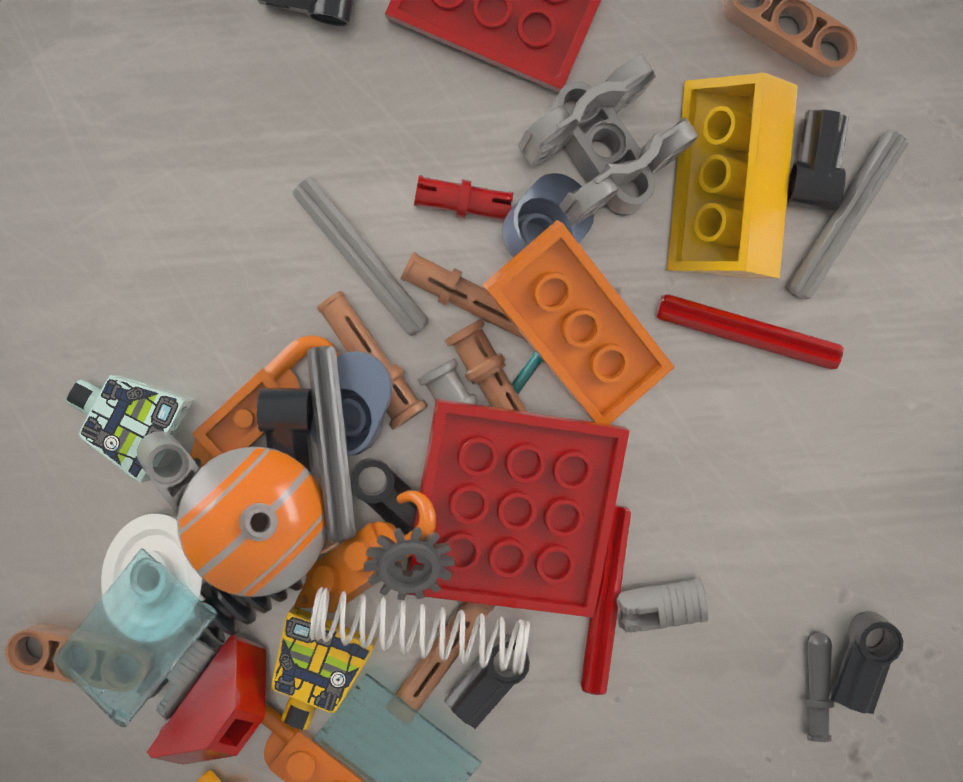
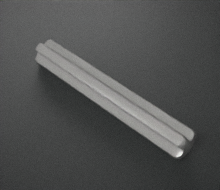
M891 129L881 135L842 197L839 208L832 213L788 283L787 288L794 295L805 300L813 297L906 149L908 140L903 135Z
M309 177L303 180L292 191L293 196L404 331L410 336L420 332L429 322L426 315L314 179Z

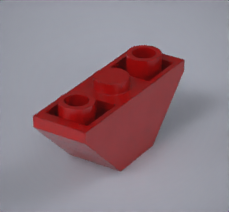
M230 635L227 641L217 650V655L196 684L190 689L173 716L161 728L159 735L147 750V754L153 759L182 765L237 756L265 718L266 649L260 643Z

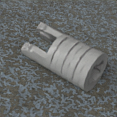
M700 578L619 592V597L617 598V607L622 610L619 624L625 633L708 622L706 596Z
M187 625L185 631L178 636L138 689V693L145 700L154 698L168 681L172 682L173 685L163 696L156 709L167 721L173 716L190 689L196 684L217 655L220 645L203 630Z

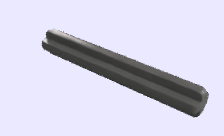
M332 346L313 347L307 351V361L327 538L331 541L349 540L355 537L356 527L336 350Z

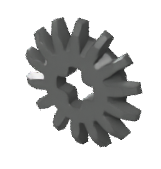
M420 527L414 528L408 540H406L400 528L395 529L396 543L390 538L381 535L377 538V543L383 548L370 547L366 551V556L375 558L364 563V571H375L368 578V582L370 585H374L383 581L384 584L380 593L386 596L391 590L397 591L398 600H405L406 593H415L417 599L424 598L423 590L427 588L432 589L436 593L441 589L436 579L441 578L449 581L452 576L443 567L455 566L453 557L442 555L451 551L450 545L448 543L435 544L439 539V535L435 532L428 534L422 541H419L422 532ZM407 554L416 555V561L422 563V565L415 564L410 571L402 570V563L396 562V560L402 561L405 560Z

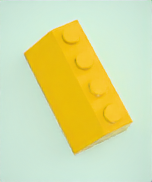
M767 73L685 81L681 119L686 118L699 137L677 158L667 271L735 278H780L798 85Z

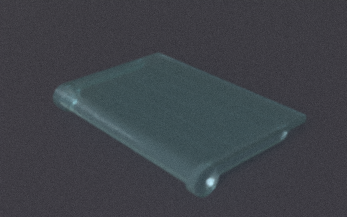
M141 548L52 661L114 723L124 728L127 727L207 626L214 620L217 612L207 603L201 602L161 562L155 560L144 548Z
M365 673L340 704L335 714L331 715L313 738L315 742L367 782H466L482 764L481 760L368 673Z

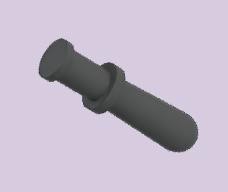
M820 632L813 634L808 640L810 697L805 698V706L810 707V733L807 734V740L830 742L832 741V735L829 734V708L834 707V701L829 698L832 642L826 634Z

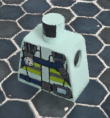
M110 375L102 389L83 379H79L70 390L66 404L88 415L79 431L80 438L134 480L142 483L151 479L137 459V448L140 441L146 435L158 431L170 433L175 437L194 400L128 377ZM168 449L160 451L154 457L153 467H159Z

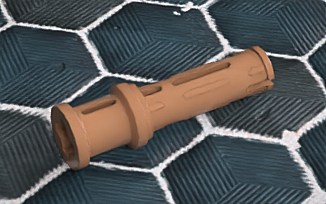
M343 291L335 293L318 305L317 310L324 316L347 352L358 351L371 354L386 367L392 383L391 400L386 410L391 419L389 426L392 430L402 426L428 407L425 400L419 401L404 380L405 371L403 368L398 367L397 364L391 365L369 330L364 326L345 298Z
M482 318L444 340L447 346L455 348L467 369L465 377L468 382L471 381L472 384L478 383L491 407L528 412L503 370V367L506 366L504 362L506 359L503 354L495 352L482 329L485 325Z

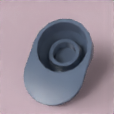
M559 173L543 175L510 209L502 225V239L512 257H515L556 220L566 226L578 243L581 242L592 227L594 214L579 224L572 226L559 207L568 193H572L582 187L577 181Z
M355 351L347 352L337 357L348 456L361 454L374 445L380 436L382 420L392 395L391 378L383 363L371 354ZM313 415V423L310 434L317 445Z

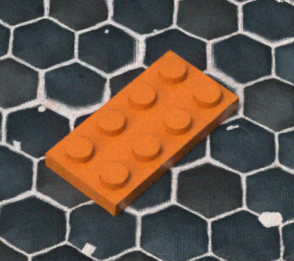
M558 220L482 284L487 293L593 422L610 425L675 368L566 226Z

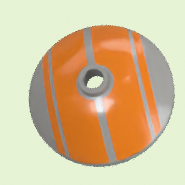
M244 447L227 451L202 466L184 490L177 516V531L182 551L191 567L201 578L224 592L245 597H258L280 592L299 581L312 568L322 551L327 534L322 491L312 474L300 462L285 453L264 447ZM258 512L263 513L267 518V526L260 532L254 531L250 525L251 517Z

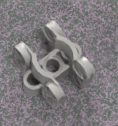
M643 54L623 64L602 84L594 87L584 82L566 84L559 91L550 111L525 131L518 144V148L531 166L541 163L558 150L565 148L588 181L587 184L578 190L568 193L559 205L572 226L584 221L604 205H607L613 212L620 215H629L636 212L653 195L655 189L653 174L683 154L699 137L686 118H682L662 135L659 136L656 132L644 147L640 149L616 113L638 99L656 77L654 70ZM564 102H577L569 113L565 108ZM602 140L606 142L612 150V156L603 157L598 155L593 149L592 141ZM633 181L638 187L639 197L627 196L621 190L620 185Z

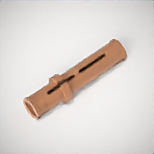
M413 252L402 273L401 280L407 281L439 297L437 302L445 306L449 302L529 343L483 287L461 277L462 271L454 268L451 272Z
M462 602L448 622L445 621L444 651H446L456 616L461 609L465 613L464 652H466L478 614L482 613L486 618L495 606ZM460 622L448 659L442 662L440 658L439 625L437 628L439 635L434 640L428 656L424 659L421 658L392 700L387 703V708L404 722L412 723L414 716L459 656Z

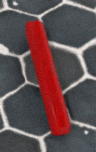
M666 294L660 299L657 308V318L659 320L830 370L837 369L842 361L844 347L840 344Z
M615 505L594 618L589 620L581 678L582 691L588 694L604 695L608 687L618 614L617 598L619 597V592H621L631 519L630 509L624 506Z

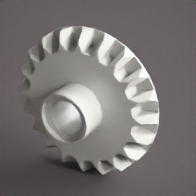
M147 514L129 522L113 539L103 563L101 590L108 615L121 632L135 640L154 642L169 640L172 634L185 631V623L197 617L195 607L199 602L205 600L201 594L202 584L206 581L191 567L182 551L177 531V517L164 514Z

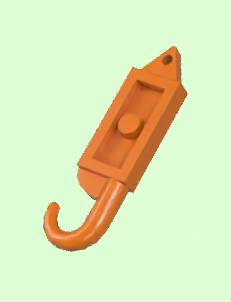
M316 335L302 336L290 343L265 368H262L192 433L195 440L190 456L193 460L198 458L201 461L199 468L220 454L238 448L251 447L265 434V432L259 431L257 424V399L260 388L301 389L299 381L291 369L307 355L308 349L320 346H332L335 348V346L327 339Z
M405 491L398 495V503L413 502L419 509L420 518L417 527H420L422 530L419 540L422 541L425 536L433 533L436 527V514L433 504L426 495L418 491ZM385 521L369 523L359 530L355 537L345 540L315 562L306 573V581L294 606L296 608H313L317 591L320 587H323L324 589L328 588L330 593L327 613H334L337 610L342 591L345 590L347 593V604L373 585H370L368 578L375 571H364V563L375 558L366 556V551L370 547L383 548L377 543V538L381 535L390 538L396 543L394 530L397 528ZM413 530L405 535L406 540L410 539ZM407 554L405 559H407L413 554Z
M265 703V718L261 723L272 733L265 745L264 761L268 765V769L283 781L370 782L307 731L285 724L281 720L282 714Z

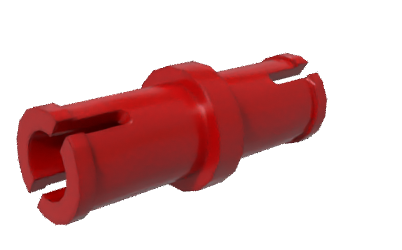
M419 175L414 206L456 212L455 217L465 219L466 214L504 222L512 208L511 202L513 201L514 193L471 186L472 181L462 179L461 184Z

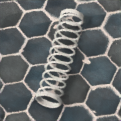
M320 587L317 591L310 624L311 640L316 639V641H319L322 638L324 643L328 642L333 636L340 617V639L342 644L346 646L352 640L360 618V643L363 649H366L372 642L380 619V647L383 652H386L392 644L400 619V651L404 656L411 648L420 620V654L424 659L431 650L440 621L439 650L440 658L444 662L449 657L460 622L459 655L460 662L464 665L469 659L480 624L479 660L480 666L484 668L489 661L500 625V669L503 672L507 668L517 635L512 671L514 674L518 672L519 675L523 672L530 629L528 620L524 622L523 619H519L516 622L504 659L505 622L502 616L498 617L484 657L485 617L482 613L478 614L464 656V611L461 609L458 612L446 651H444L445 609L441 606L438 609L425 649V605L422 603L418 607L405 648L406 603L402 600L399 603L394 623L385 645L386 599L382 597L378 604L369 637L365 643V594H362L351 630L345 640L347 593L345 590L341 592L335 617L326 637L325 623L330 593L328 588L324 589L323 587Z

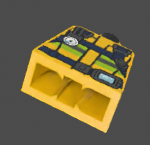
M293 606L285 618L271 689L289 697L281 720L291 727L308 730L316 708L335 714L371 655L378 638L373 637L369 647L363 649L360 643V631L355 630L350 643L344 646L340 639V623H337L333 636L328 642L324 643L322 638L319 641H316V639L311 640L310 624L312 612ZM326 618L325 623L326 637L333 623V620ZM346 625L345 640L347 639L349 632L351 630V627H348ZM365 633V643H366V641H367V639H368V637H369V635L366 634V633Z

